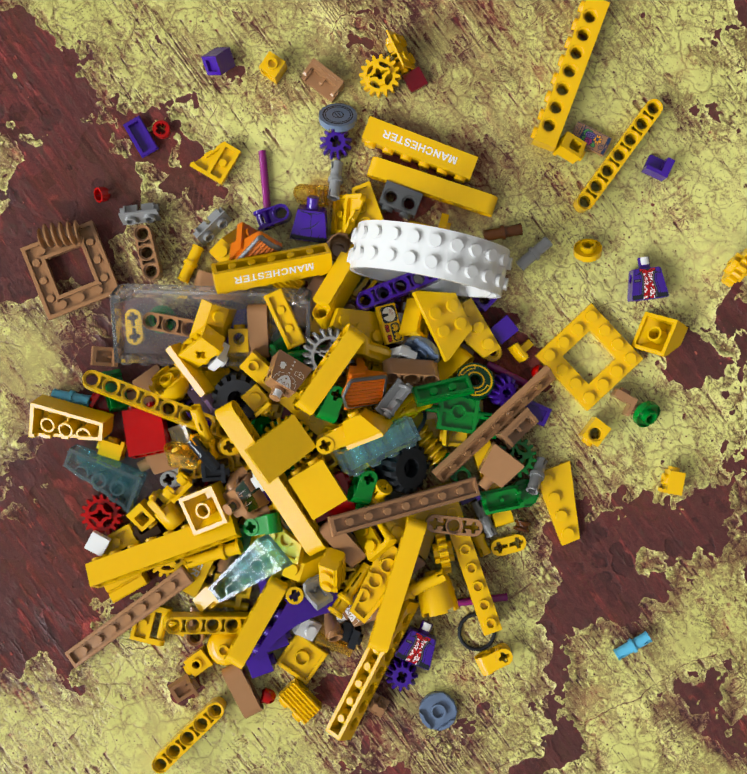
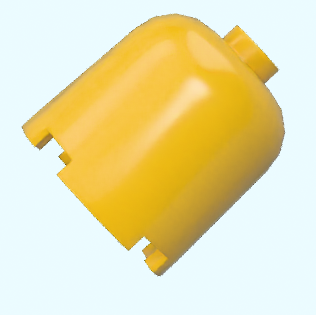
M436 570L425 572V576L419 580L436 573ZM447 574L445 577H447L448 581L417 595L422 618H425L428 613L429 617L446 614L452 607L454 611L459 609L452 581Z

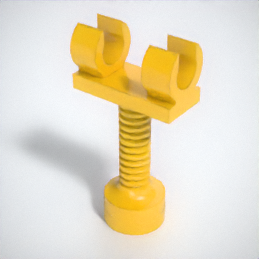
M183 472L176 476V481L181 485L176 491L168 485L162 490V494L171 500L172 503H175L181 496L184 497L191 493L188 489L193 485L192 479Z

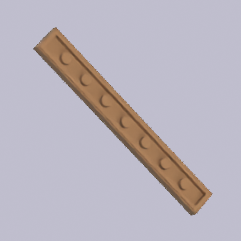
M545 365L431 471L442 484L555 380L551 369Z
M476 476L329 516L327 519L331 535L335 537L480 496Z
M183 565L66 651L65 655L74 668H77L195 580Z

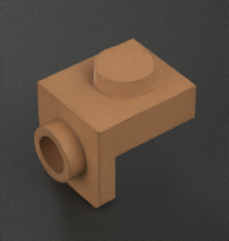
M92 346L90 365L118 367V363H121V352H119V348Z
M620 387V389L613 388L610 396L626 404L621 414L628 417L630 414L633 415L638 407L636 404L638 399L631 396V392L623 387Z
M187 673L167 686L177 703L192 694L195 697L200 696L198 692L200 686L195 678L191 679Z

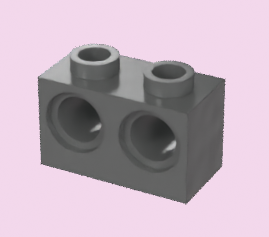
M387 180L379 200V206H382L381 209L386 212L392 213V211L400 213V217L410 220V217L415 218L423 194ZM394 194L397 199L394 202H388L386 196ZM410 200L414 203V207L406 209L404 202Z

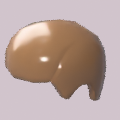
M338 232L327 240L332 253V261H336L341 251L347 253L353 244L347 233Z

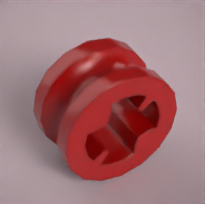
M158 120L153 124L152 130L158 139L169 137L171 129L167 122ZM160 125L162 126V128L163 126H166V132L164 134H162L161 132L160 134L157 133L159 131L158 127Z

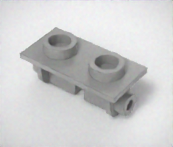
M154 202L141 204V210H138V205L123 206V208H120V213H118L123 225L161 221L158 213L160 211L159 204Z
M221 207L218 210L215 209L207 217L211 222L209 225L203 221L194 229L193 235L204 246L211 242L232 221Z
M398 378L376 406L375 410L380 415L391 419L406 397L412 393L411 389L413 387L409 383L405 384Z

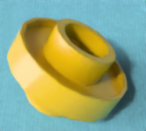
M582 239L575 243L573 254L579 261L593 262L602 256V245L594 239Z

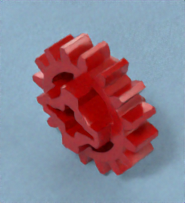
M105 493L100 494V497L97 494L94 495L93 500L87 499L88 505L82 506L85 512L80 514V516L85 517L82 524H88L86 530L92 528L93 531L96 530L102 534H105L106 531L108 535L112 533V529L117 530V524L123 522L119 517L124 515V513L119 511L123 506H117L119 500L113 501V495H109L106 498ZM98 502L97 508L95 510H91L94 504ZM102 511V513L105 514V515H107V516H105V517L103 518L102 515H99V514H97V513H99V512ZM113 519V522L107 526L108 520Z

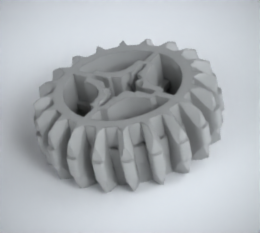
M331 327L327 328V333L321 328V335L318 336L316 332H313L312 334L315 339L307 338V341L311 344L310 346H303L304 349L309 351L303 352L302 356L307 357L303 362L305 365H309L308 367L312 368V371L317 367L314 353L322 356L323 359L324 353L329 350L340 334L338 328L333 333ZM331 339L325 347H317L321 342ZM351 359L349 363L354 364L355 361Z

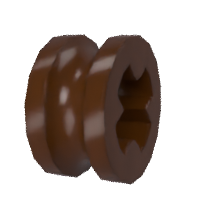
M521 519L514 520L516 525L513 526V529L530 532L529 526L532 524L531 522Z

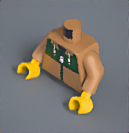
M247 463L230 474L226 484L227 489L223 493V498L226 501V504L223 505V511L227 515L233 513L236 518L243 516L245 519H255L262 515L271 514L270 511H278L273 502L268 506L267 504L270 502L260 488L256 489L250 480L253 476L251 471L248 472L250 468Z

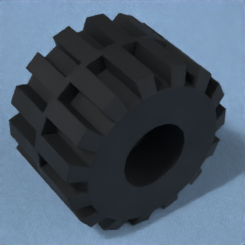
M239 370V372L231 371L215 386V390L212 393V398H214L213 408L218 409L228 402L235 400L249 421L256 418L254 411L241 397H237V394L243 395L257 382L243 370Z
M392 440L384 447L378 448L379 452L375 453L373 457L375 463H372V469H375L378 480H386L392 486V491L409 494L410 492L417 491V487H422L423 479H426L428 476L426 470L429 469V464L426 462L428 456L424 454L425 450L423 447L412 442Z

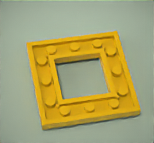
M592 303L534 355L544 366L547 365L551 369L559 383L586 411L591 409L643 360ZM590 331L614 359L587 383L566 361L563 355Z

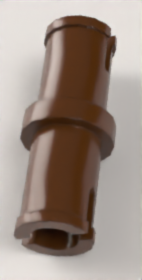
M521 223L509 226L500 225L498 228L483 230L484 239L488 241L506 240L508 237L523 235Z

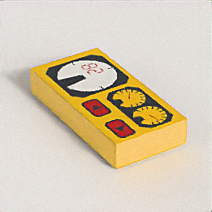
M395 303L375 307L384 345L403 341L404 336L399 334L401 325Z

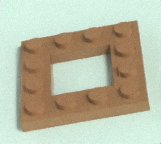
M92 220L79 225L82 232L81 244L79 242L77 245L71 243L69 246H65L63 244L61 247L55 245L53 248L48 246L46 249H43L39 242H35L20 248L48 320L59 318L122 293L95 223ZM82 247L95 281L61 294L48 260Z

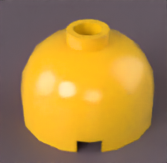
M176 364L172 368L165 366L152 377L151 381L153 383L151 386L149 385V389L151 392L164 398L180 401L185 397L190 383Z
M211 634L207 642V652L211 660L219 665H231L224 658L237 634Z

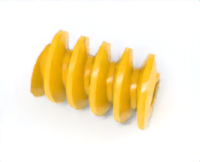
M424 425L411 442H418L419 446L424 448V454L428 456L426 462H432L429 465L430 467L440 461L446 455L447 450L440 451L442 444H435L438 438H431L433 431L426 432L429 426Z

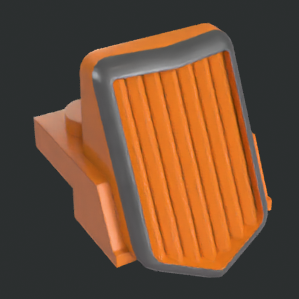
M241 222L237 224L236 241L231 243L229 260L282 251V243L264 232L257 231L246 223Z
M356 357L355 366L349 365L346 385L342 391L344 410L378 405L386 393L388 374L386 372L368 370V366H365L364 358Z

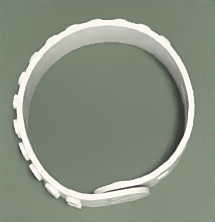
M364 220L359 222L358 227H355L352 231L351 242H353L354 247L348 252L347 262L350 263L349 269L359 275L383 282L406 273L441 279L439 282L420 290L456 293L457 296L495 299L502 297L503 290L507 291L509 278H505L506 271L511 270L513 258H509L510 250L497 243L448 229L389 220ZM414 276L416 283H423L421 276ZM396 283V285L405 287L403 283Z

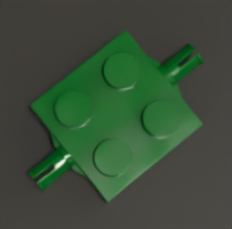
M464 397L438 402L437 405L431 406L433 409H425V412L436 413V429L470 434L476 430L479 419L487 420L489 417L484 415L492 416V413L481 412L480 400L476 401Z

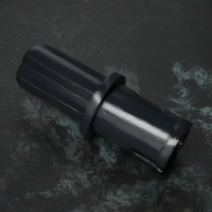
M197 436L192 438L195 444L190 440L187 445L198 456L197 459H200L210 472L213 473L218 470L220 463L209 452L210 448L207 449Z

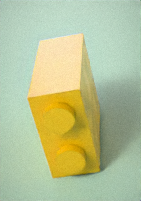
M314 456L307 461V465L300 468L298 466L289 472L288 481L312 520L347 500L346 493L323 456L319 458Z

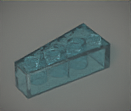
M404 416L393 421V424L383 437L347 450L345 447L341 450L337 449L332 453L341 471L349 476L353 475V477L364 473V469L367 467L378 466L382 463L381 460L386 457H395L399 454L400 450L414 447L417 444L416 442L421 440V437L412 418Z
M79 444L69 448L63 464L65 468L83 481L85 480L90 483L95 490L101 491L109 497L110 501L120 505L127 513L135 507L148 473L141 472L139 469L120 461L98 455V452Z
M269 534L257 538L208 589L221 603L289 567L293 563Z

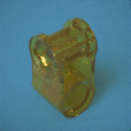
M298 184L293 190L294 200L298 204L307 205V196L314 195L319 197V207H329L327 202L329 186ZM300 190L307 192V196L303 199L298 198L296 195Z
M171 441L164 446V452L170 467L195 470L197 468L198 456L187 443Z

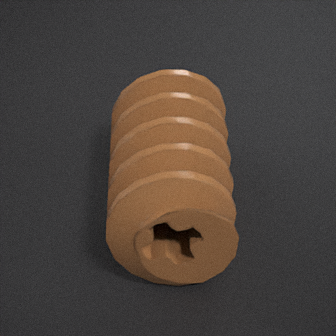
M74 220L73 226H71L69 221H66L65 227L60 221L58 222V228L52 222L49 229L43 223L42 229H37V238L43 249H46L48 246L53 248L55 245L61 247L63 244L69 246L71 243L77 245L78 242L82 243V232L77 220Z

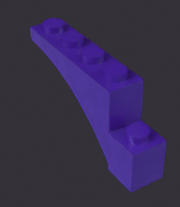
M265 571L256 576L260 593L271 576L268 573L266 574ZM279 607L276 608L267 626L269 624L271 626L274 624L276 620L274 618V615L276 614ZM290 630L276 641L260 662L253 658L255 653H251L246 664L252 679L274 671L277 660L274 652L271 653V651L290 644V638H292ZM263 633L258 640L260 643H262V641L265 638V635H263Z
M294 590L289 595L290 600L297 601V597L300 596L299 591L296 592ZM330 592L333 595V601L318 611L305 597H303L299 604L295 605L290 604L285 598L284 601L287 603L283 609L279 607L274 615L276 619L272 626L269 624L263 633L265 635L262 643L258 641L252 651L255 653L253 658L260 662L276 641L289 630L313 617L330 613L327 608L333 605L338 598V593Z

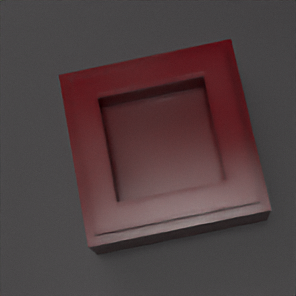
M419 66L402 75V79L411 94L428 85Z

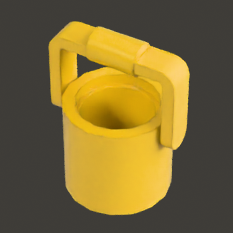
M161 489L153 491L149 496L147 504L155 512L154 516L168 531L176 529L186 519L182 508L177 502L172 503L171 500L167 499L162 494L163 491ZM157 498L164 503L161 507L155 502Z

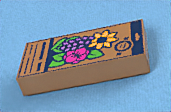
M579 121L572 131V134L587 143L585 149L601 157L604 156L612 138Z

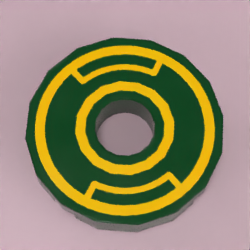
M469 363L458 370L456 377L468 374L470 379L475 378L480 382L479 385H473L474 394L463 396L464 398L479 401L491 394L494 387V376L486 366L479 363Z

